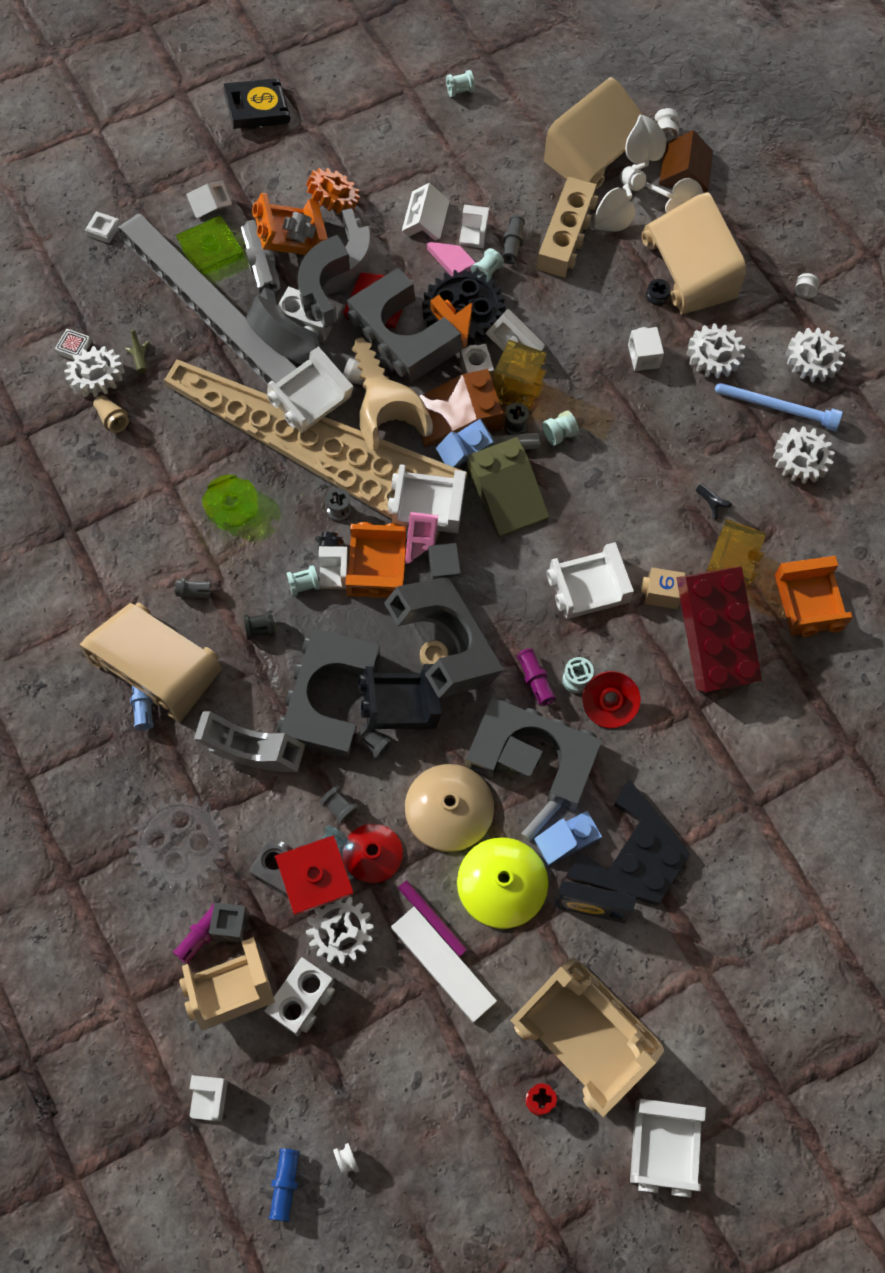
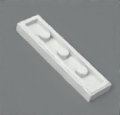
M415 907L391 926L394 933L472 1023L478 1020L497 1002Z

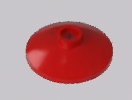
M616 671L603 672L593 677L586 685L582 696L583 708L588 718L595 724L605 728H617L629 723L636 716L641 703L640 691L636 683L626 674ZM608 693L616 695L612 701H607L605 696Z
M366 824L358 827L347 837L343 847V861L346 869L354 878L364 883L374 884L388 880L397 872L403 858V848L400 839L394 831L381 824ZM370 846H375L378 848V853L371 856L367 853V849Z

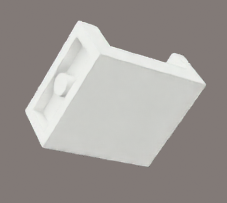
M318 346L310 352L309 360L276 384L273 380L268 383L267 398L275 408L279 407L282 410L287 423L292 428L296 427L302 434L348 400L352 395L353 385Z
M400 464L398 474L393 473L391 490H395L394 498H389L387 514L392 515V523L409 527L411 512L439 515L437 531L458 533L466 471L455 470L454 478L408 473L405 471V465Z
M616 542L606 544L603 552L563 563H559L557 558L552 559L550 569L547 570L550 586H555L557 595H555L559 611H564L566 619L630 603L634 592Z
M646 1099L636 1101L630 1183L639 1184L638 1191L658 1193L659 1187L672 1188L671 1195L690 1198L692 1191H701V1184H698L701 1122L705 1121L706 1107Z

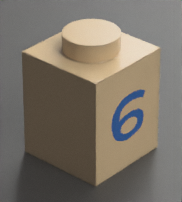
M651 567L649 576L643 577L641 593L645 594L644 604L678 609L681 601L676 577L685 576V573Z

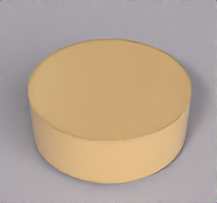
M439 641L426 642L420 649V662L422 665L434 664L439 658L448 656L446 646Z

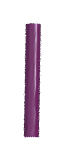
M407 880L398 887L400 892L420 912L459 958L465 954L468 949L412 885Z

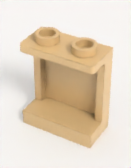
M254 937L242 941L245 955L197 974L192 973L188 964L182 966L184 978L180 979V985L185 998L189 997V1001L185 1002L186 1011L191 1021L197 1020L201 1031L275 1003L265 966Z

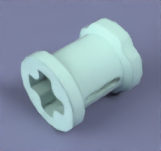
M467 70L465 74L452 76L449 74L446 76V85L450 97H454L455 94L469 91L473 93L475 91V82L471 70Z
M489 248L484 252V257L472 265L471 271L472 273L477 271L478 278L486 274V282H489L496 269L503 267L504 259L499 252Z
M314 565L309 566L308 570L293 574L291 572L286 573L293 596H297L298 592L308 589H320Z

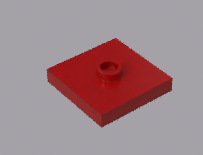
M334 835L275 855L294 916L354 895Z

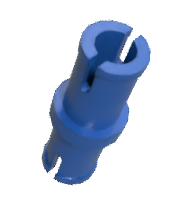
M280 1148L276 1179H272L271 1183L274 1191L268 1219L290 1222L289 1216L293 1191L297 1190L298 1187L295 1178L300 1151Z

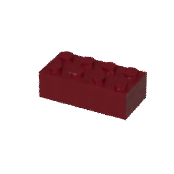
M742 566L676 577L696 690L709 692L762 681Z

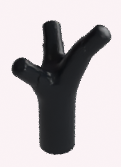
M703 483L695 490L710 505L712 519L718 518V506L729 508L732 506L731 502L720 498Z

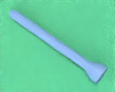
M722 383L715 386V391L718 394L819 421L821 425L826 426L825 429L834 432L838 428L843 412L833 408L831 411L825 410L823 412Z

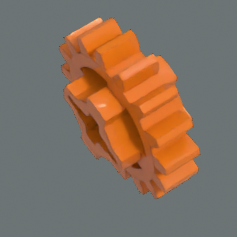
M318 168L317 171L313 170L306 183L308 187L307 193L313 194L311 199L318 200L319 206H324L330 212L334 209L337 214H340L342 210L351 208L354 211L360 199L358 195L359 189L353 188L355 183L348 182L347 176H343L338 171L332 173L329 168H326L325 172L321 168Z

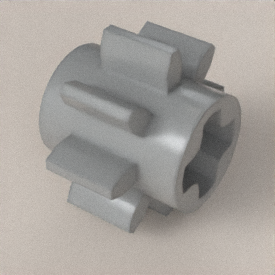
M293 212L292 218L285 216L282 229L288 231L287 238L305 243L306 238L313 239L316 226L310 224L311 217Z

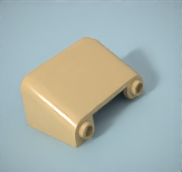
M613 77L608 78L550 126L546 137L544 162L565 179L569 176L597 184V189L604 182L605 168L626 151L627 138L634 128L639 115L643 114L620 82Z
M710 193L697 195L645 225L644 231H642L643 244L651 250L659 249L674 279L675 284L673 291H671V300L673 305L678 307L681 315L738 298L746 275L745 260Z
M137 602L136 605L129 603L86 636L79 647L90 664L99 670L103 667L108 673L109 671L113 672L152 698L157 706L161 705L167 710L170 709L167 713L168 716L180 723L222 670L217 661L219 656L208 647L200 648L151 616L149 609L141 603Z
M571 958L563 964L510 1020L515 1025L514 1029L521 1038L533 1041L540 1039L585 1085L583 1088L584 1103L593 1112H599L602 1117L656 1064L664 1052L660 1041L585 965L575 958Z

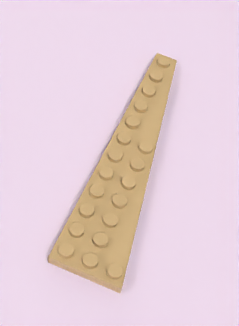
M176 359L164 379L166 386L331 484L346 490L353 497L391 519L392 515L387 514L389 498H394L395 490H391L393 473L398 474L400 464L405 465V471L408 473L454 478L455 470L462 471L380 438L378 449L370 450L360 430L323 417L301 434L296 427L292 428L287 423L282 410L279 407L275 408L269 402L267 394ZM437 531L436 541L441 531Z

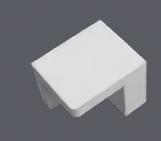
M223 180L205 184L186 194L196 218L232 205Z
M464 205L460 245L484 248L489 208Z
M319 546L320 588L346 589V574L348 575L347 547Z
M192 1075L189 1088L193 1090L190 1117L193 1119L222 1122L228 1081L223 1078Z

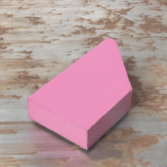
M434 242L427 244V250L451 277L454 270L459 275L463 274L464 269H467V272L471 271V267L475 262L461 246Z
M410 513L405 564H410L416 557L427 551L428 546L435 545L439 515Z

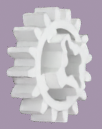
M713 324L712 329L704 325L701 332L696 330L693 338L689 340L687 356L691 357L689 363L690 365H698L697 372L705 370L706 377L710 373H714L716 378H719L721 373L728 377L731 370L735 372L738 370L739 365L742 364L744 359L745 346L741 345L742 337L735 338L736 331L727 332L726 325L721 329H718L716 324Z
M806 328L804 334L799 331L795 338L791 339L786 352V356L789 357L787 364L794 365L793 373L798 371L802 373L801 379L810 376L811 382H814L815 378L819 377L824 382L827 376L833 378L836 371L839 372L845 358V354L842 353L844 345H837L836 343L839 338H830V331L822 334L820 328H817L812 333L809 328Z
M95 346L91 348L90 352L83 349L81 356L74 354V362H67L69 369L64 370L69 387L73 388L76 394L82 392L83 397H87L89 393H93L94 397H97L100 391L108 394L107 388H117L115 381H122L121 374L125 373L120 356L116 355L113 349L107 352L105 346L99 351L96 350Z
M802 426L800 432H797L795 428H791L789 434L784 432L774 448L776 451L773 458L778 459L775 465L776 468L783 467L782 475L791 474V481L793 482L797 477L801 478L802 484H805L808 478L814 483L819 476L825 477L833 464L832 458L835 455V452L829 451L832 443H824L823 441L826 435L822 434L818 437L815 435L816 429L813 428L809 433L806 431L805 426ZM791 446L790 452L787 453V447ZM818 457H820V463L817 465Z
M348 897L346 903H342L339 900L334 904L325 905L323 910L320 908L314 909L317 917L308 918L307 920L313 926V929L306 930V935L315 938L309 943L311 949L319 947L316 954L319 959L325 954L328 955V964H332L335 958H339L341 966H344L345 958L347 957L356 962L355 953L359 951L365 955L367 951L363 944L372 943L373 941L372 937L367 935V932L374 931L373 924H366L371 915L369 912L361 914L364 908L362 903L357 904L355 907L352 906V897ZM339 911L338 915L330 919L326 918L329 914ZM352 914L360 922L361 930L352 926ZM344 921L347 933H341L336 941V934L333 928H339ZM320 931L329 936L328 947L321 941ZM350 942L355 943L349 949L341 951L342 946Z

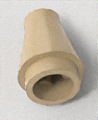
M104 395L94 400L93 406L97 410L106 430L118 433L127 427L129 419L125 410Z

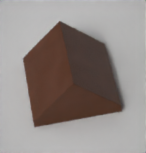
M694 130L666 143L659 185L674 187L678 181L690 178L700 184L703 192H708L713 150Z

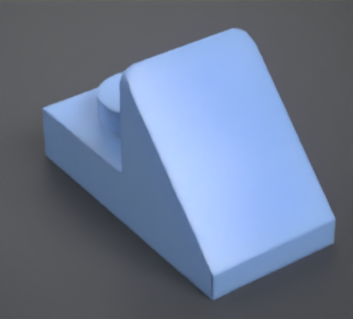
M478 419L458 433L450 432L436 449L445 464L457 468L467 461V455L486 449L495 444V441L483 420Z
M586 811L568 821L564 819L559 820L534 838V841L547 865L550 866L601 840L602 836L590 814Z

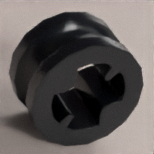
M663 279L652 280L646 292L647 300L653 305L665 304L669 298L670 284Z

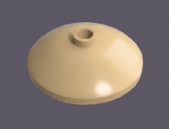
M443 764L424 771L414 780L406 796L405 815L410 830L424 845L437 851L457 852L472 847L488 832L494 815V801L488 785L476 772L460 765ZM447 798H452L456 803L453 806H447L444 801Z

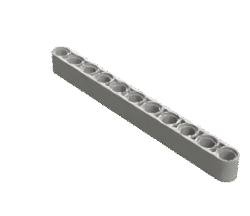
M136 214L117 228L123 241L267 385L272 380L276 384L296 369L285 356L272 349L258 337L250 327L247 319L141 214Z

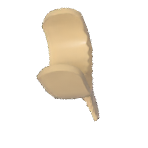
M363 338L356 339L352 351L357 353L355 360L360 362L357 368L363 371L360 378L365 381L363 388L366 390L360 410V429L370 450L378 449L379 433L377 427L388 420L406 421L408 424L415 426L423 437L431 435L433 429L432 419L423 400L413 389L391 381L389 377L384 376L385 369L379 367L380 360L375 359L376 352L370 350L371 343L366 342Z

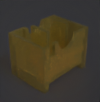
M512 340L508 341L494 371L493 385L499 403L506 406L515 402L522 403L530 412L535 398H539L545 385L543 379L547 371L541 369V366L546 362L547 352Z
M726 519L718 536L707 571L742 566L745 586L747 587L749 582L753 583L757 572L753 571L755 567L753 563H760L764 556V552L758 550H761L767 533Z

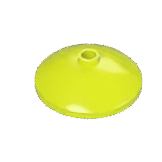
M493 838L479 843L465 856L458 871L457 889L464 908L475 920L492 928L510 929L527 923L540 911L547 896L548 875L541 858L528 845L511 838ZM500 874H507L510 880L507 883H502L499 881L498 876Z

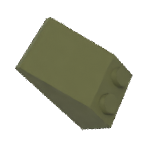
M518 437L467 455V474L499 538L549 519L530 461Z

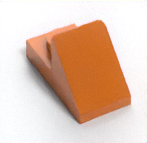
M437 295L430 301L431 311L438 320L445 317L461 333L462 349L466 348L472 317V303L456 313L455 308L448 300L444 301L440 295Z

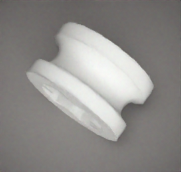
M810 273L801 274L797 279L794 289L795 293L802 298L815 297L818 293L820 279Z
M349 1143L345 1144L343 1150H338L337 1148L333 1150L343 1178L348 1177L350 1171L359 1172Z

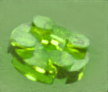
M232 474L219 476L209 483L205 495L203 494L202 504L205 514L220 529L242 526L257 515V492L254 485L247 479L243 480ZM231 496L233 500L238 499L232 506L225 505L227 497Z

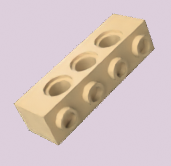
M568 176L538 254L537 270L566 278L569 268L574 269L578 255L575 253L576 248L581 249L585 236V234H582L583 229L588 230L592 215L589 214L590 210L595 211L599 196L595 195L597 184Z

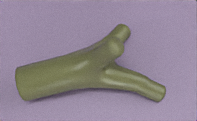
M131 330L133 348L126 347L125 350L134 357L137 373H144L147 371L144 358L145 350L150 345V342L146 341L140 345L136 331Z

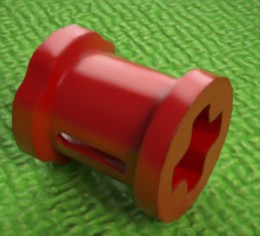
M536 1084L526 1095V1106L535 1115H546L556 1106V1093L548 1084ZM539 1091H543L544 1097L549 1098V1102L543 1105V1109L539 1108L538 1102L533 1101V1097L537 1096Z

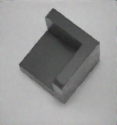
M456 543L428 546L431 580L460 575Z
M510 736L498 760L496 770L505 775L508 774L509 770H512L529 778L539 763L543 751Z
M214 902L209 930L210 936L217 941L233 943L245 941L250 916L246 906Z

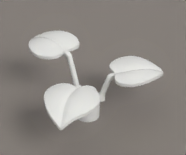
M639 115L634 128L630 132L625 150L629 160L635 164L624 168L620 174V182L624 185L623 189L614 188L602 199L595 214L593 228L616 232L624 230L631 224L635 216V205L630 202L632 198L630 189L638 191L645 186L669 197L670 199L665 206L666 213L691 198L703 194L700 184L690 178L678 181L674 185L672 193L646 182L645 173L639 169L647 167L649 160H659L666 148L665 134L661 127L651 118Z

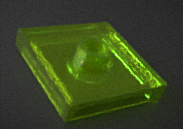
M221 215L175 235L189 262L202 275L244 257L243 250Z

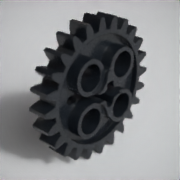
M464 269L462 275H459L454 270L453 276L450 277L445 272L443 281L436 277L435 285L429 284L428 292H424V301H422L423 319H426L427 328L439 321L431 311L430 303L437 295H440L444 301L448 300L455 308L456 313L472 303V317L468 340L471 345H474L476 338L483 343L484 337L487 335L486 332L505 312V296L501 295L500 287L495 288L494 280L486 282V274L478 278L477 271H474L472 275H468L467 269Z

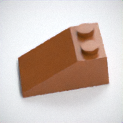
M488 369L462 374L419 396L423 400L433 424L431 435L425 437L421 435L424 448L439 445L450 432L458 433L478 419L483 420L489 432L501 430L503 412Z

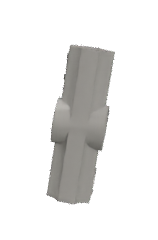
M247 221L241 227L246 246L245 251L250 271L254 273L259 294L262 293L264 287L274 291L275 294L281 288L275 269L276 263L273 251L262 249L261 240L257 236L256 221Z

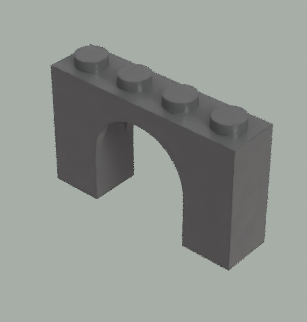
M396 268L347 300L349 307L347 315L354 326H360L365 338L370 343L374 342L378 346L382 357L386 360L389 358L398 375L401 377L405 376L412 383L462 350L461 333L445 317L414 335L402 336L390 332L385 327L389 318L416 300L413 283L399 268Z
M449 577L397 586L384 602L397 626L421 621L431 622L443 628L454 640L458 654L439 658L425 674L438 698L488 686L504 670Z
M313 628L311 637L305 638L302 653L305 656L303 662L298 663L296 666L294 679L297 681L294 690L289 689L285 702L288 709L286 715H281L279 719L277 733H286L305 744L304 749L350 761L355 744L354 738L357 735L356 724L319 714L310 705L309 695L315 683L329 674L343 673L359 677V675H363L366 665H372L373 673H376L381 656L380 644Z
M492 697L466 757L465 767L492 779L498 760L510 736L515 739L522 736L542 738L555 749L559 759V770L547 801H553L554 797L564 800L561 803L562 807L575 812L602 740L597 738L596 734L591 731H578L570 728L569 724L559 719H553L552 721L542 717V714L534 709L527 708L524 710L516 707L508 699Z

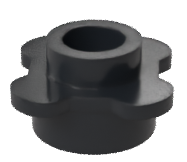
M322 532L321 536L315 537L318 543V550L319 546L341 547V544L344 543L343 537H338L336 532Z

